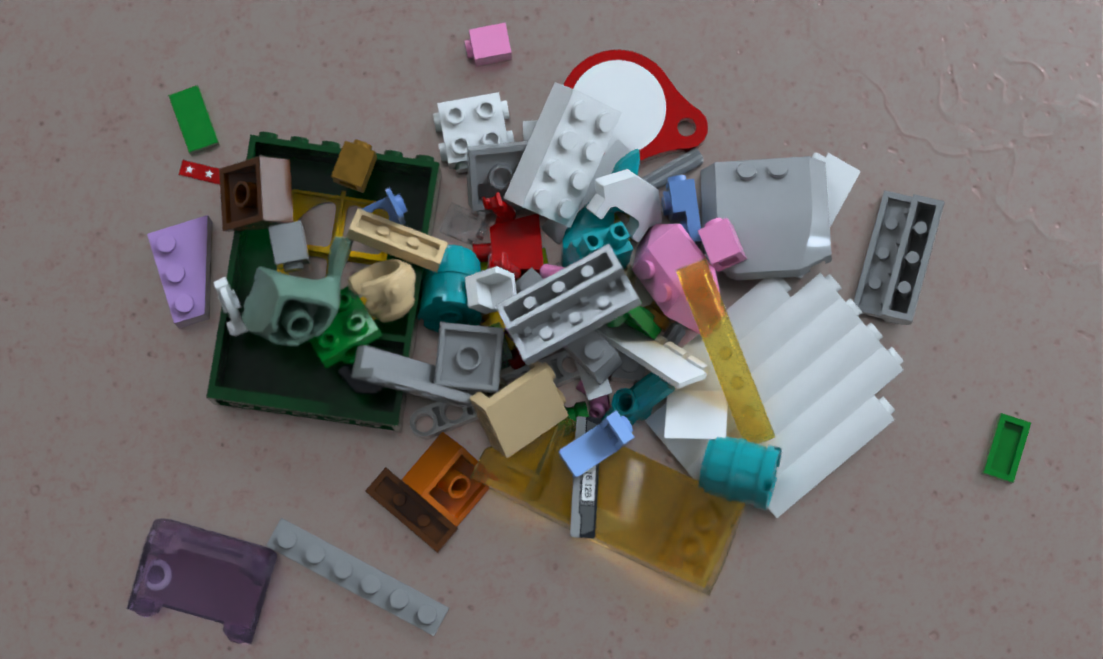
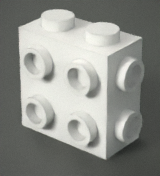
M499 92L437 103L439 113H433L436 132H443L444 143H439L441 161H448L449 170L456 169V172L468 171L467 147L514 142L512 130L506 131L504 122L505 119H510L507 100L501 101Z

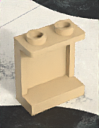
M539 361L529 365L530 370L490 398L480 391L469 398L491 446L506 458L568 417L564 407L566 399L563 393L555 386L553 382L555 374L545 362L543 364Z

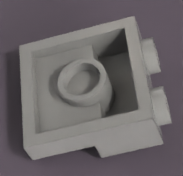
M528 141L467 147L468 174L466 176L468 204L472 211L480 214L493 213L492 210L484 209L482 197L492 198L496 196L497 192H500L501 199L515 210L524 209V207L504 199V196Z

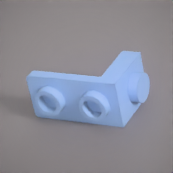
M615 411L607 416L599 425L560 449L558 454L571 474L577 478L625 447L634 438L632 425L625 416H620Z

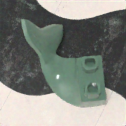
M344 237L334 238L329 254L327 275L320 280L294 277L273 269L258 267L250 296H247L243 306L245 309L241 319L250 332L273 343L288 346L299 345V343L322 334L329 327L339 310L341 275L349 258L354 240Z

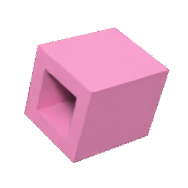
M506 23L469 29L470 39L464 40L467 57L468 59L474 58L475 67L512 60Z
M728 218L712 219L705 223L704 228L698 230L710 263L717 272L747 260L735 228Z

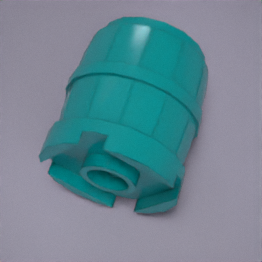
M447 245L437 272L424 268L421 300L418 305V319L424 320V327L439 333L440 322L474 326L480 324L482 313L469 308L467 301L465 277L481 272L480 261L470 249L458 245Z
M717 437L716 439H709L702 461L698 485L700 488H704V492L724 498L726 501L754 504V508L767 510L777 480L776 473L777 467L780 466L782 448L771 445L765 447L742 438Z

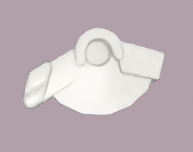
M226 277L214 281V286L219 295L217 297L225 314L229 313L231 321L226 323L230 335L237 336L249 331L244 325L238 310L241 307L235 291L231 290Z

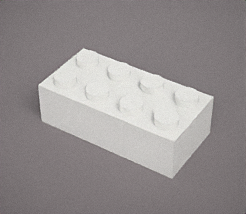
M555 82L504 199L571 228L622 112Z

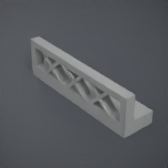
M368 346L357 347L352 378L457 407H473L469 399L473 395L468 394V390L450 389L434 384L435 365Z

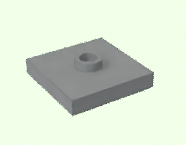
M440 322L434 384L450 389L497 393L504 328Z

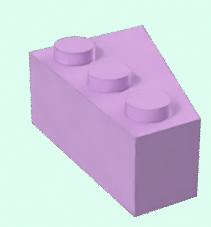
M208 215L147 234L174 324L179 329L208 320L210 316L212 220Z

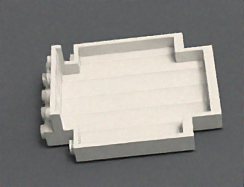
M819 273L792 297L788 294L792 288L783 278L763 279L724 312L725 315L709 336L704 337L697 334L682 347V349L690 353V356H695L709 365L710 372L705 379L679 389L675 387V390L728 391L726 437L746 439L749 442L765 447L771 445L782 448L780 466L777 467L776 473L777 480L768 507L776 518L895 420L891 414L896 410L884 396L878 400L875 394L903 371L900 364L904 360L893 347L888 350L884 348L879 342L883 338L882 334L872 323L866 326L858 316L863 312L851 298L846 302L838 294V291L842 289L841 286L830 274L824 277ZM666 402L645 421L698 484L702 461L709 439L664 438ZM706 493L726 518L745 504L736 501H726L724 498Z

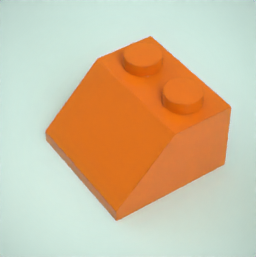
M443 431L402 478L406 485L456 527L497 480L463 446Z

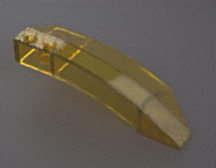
M569 417L563 419L508 458L492 446L485 448L471 478L570 530L573 475L558 452L575 440L576 421ZM623 447L599 463L595 538L586 539L710 596L725 564L747 503L730 502L724 498L704 492V488L699 487L698 480L627 447Z

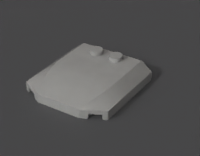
M810 156L715 162L700 170L702 228L705 227V223L712 219L728 218L735 228L747 258L745 261L722 270L728 278L750 280L799 277L809 273L811 267L825 261V264L832 261L825 162ZM703 245V254H704V256L707 258V260L710 262V260H709V258H708V255H707V253H706V250H705V248H704V245Z

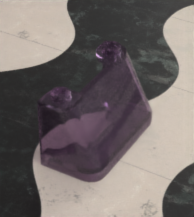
M156 519L145 540L127 609L135 611L140 616L150 617L153 614L159 613L162 607L222 623L224 624L223 632L230 641L252 644L277 560V554L268 547L171 519Z

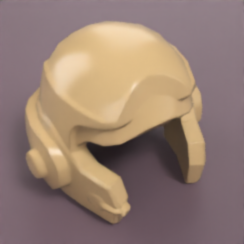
M393 259L374 263L348 278L350 290L354 294H361V297L367 299L365 303L367 311L379 321L391 322L404 316L414 305L416 275L412 267L406 262Z

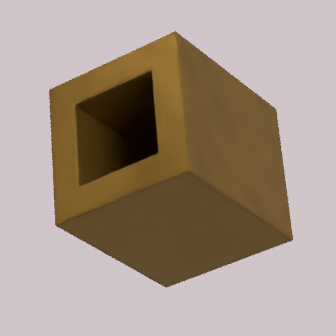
M357 139L353 143L345 141L331 175L333 182L364 193L377 160L376 152L371 150L372 145Z

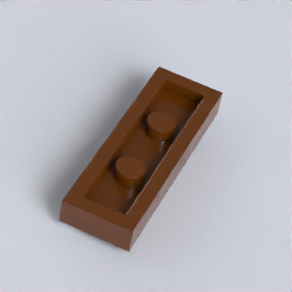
M386 467L365 490L367 494L437 553L440 552L458 530L454 524Z

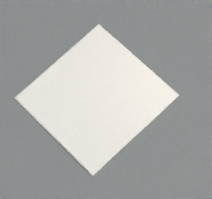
M673 391L667 396L664 438H726L728 391Z

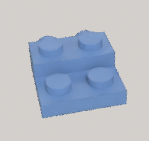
M686 175L668 177L666 191H663V197H661L663 216L669 215L670 224H681L700 249L702 240L698 230L701 229L695 181L694 179H686Z

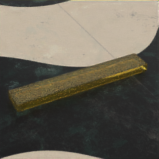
M703 258L677 268L676 273L741 438L756 444L775 438V433L707 259Z

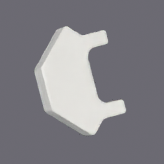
M626 169L595 179L596 193L586 207L595 216L603 219L611 207H618L630 215V220L625 227L630 237L637 242L642 239L649 227L662 223L659 190L641 177Z

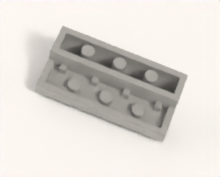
M884 190L854 303L863 312L862 314L881 318L889 323L912 324L945 205L944 201L915 194L911 197Z
M608 244L496 305V308L524 362L529 366L642 303Z

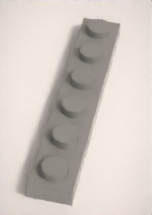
M283 518L280 519L266 544L267 547L435 636L449 610V607Z

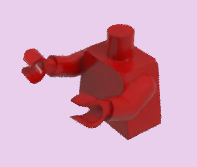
M497 192L496 196L492 198L482 197L484 209L492 210L497 217L495 224L490 226L491 243L472 244L476 257L480 262H488V269L500 267L514 273L515 281L521 278L531 267L540 275V269L544 262L539 214L515 219V209L501 199L500 192Z

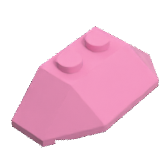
M655 224L651 226L637 246L632 268L633 272L665 316L704 337L709 336L725 315L723 305H720V290L715 269L681 224Z

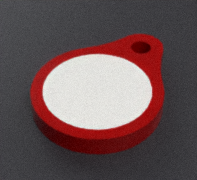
M607 50L596 53L580 62L571 71L563 84L622 112L604 154L616 140H620L631 151L639 149L640 164L660 156L688 152L693 148L698 149L707 137L708 122L705 115L678 92L666 73L655 62L642 54L628 50ZM682 121H687L693 125L695 132L690 136H683L678 131V124Z

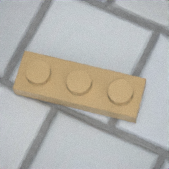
M359 208L346 238L437 272L448 242Z

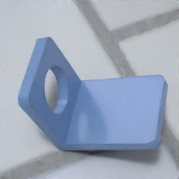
M390 188L385 190L387 197L362 208V210L370 213L377 209H383L388 212L390 221L401 225L406 224L403 213L408 212L400 194L394 196Z

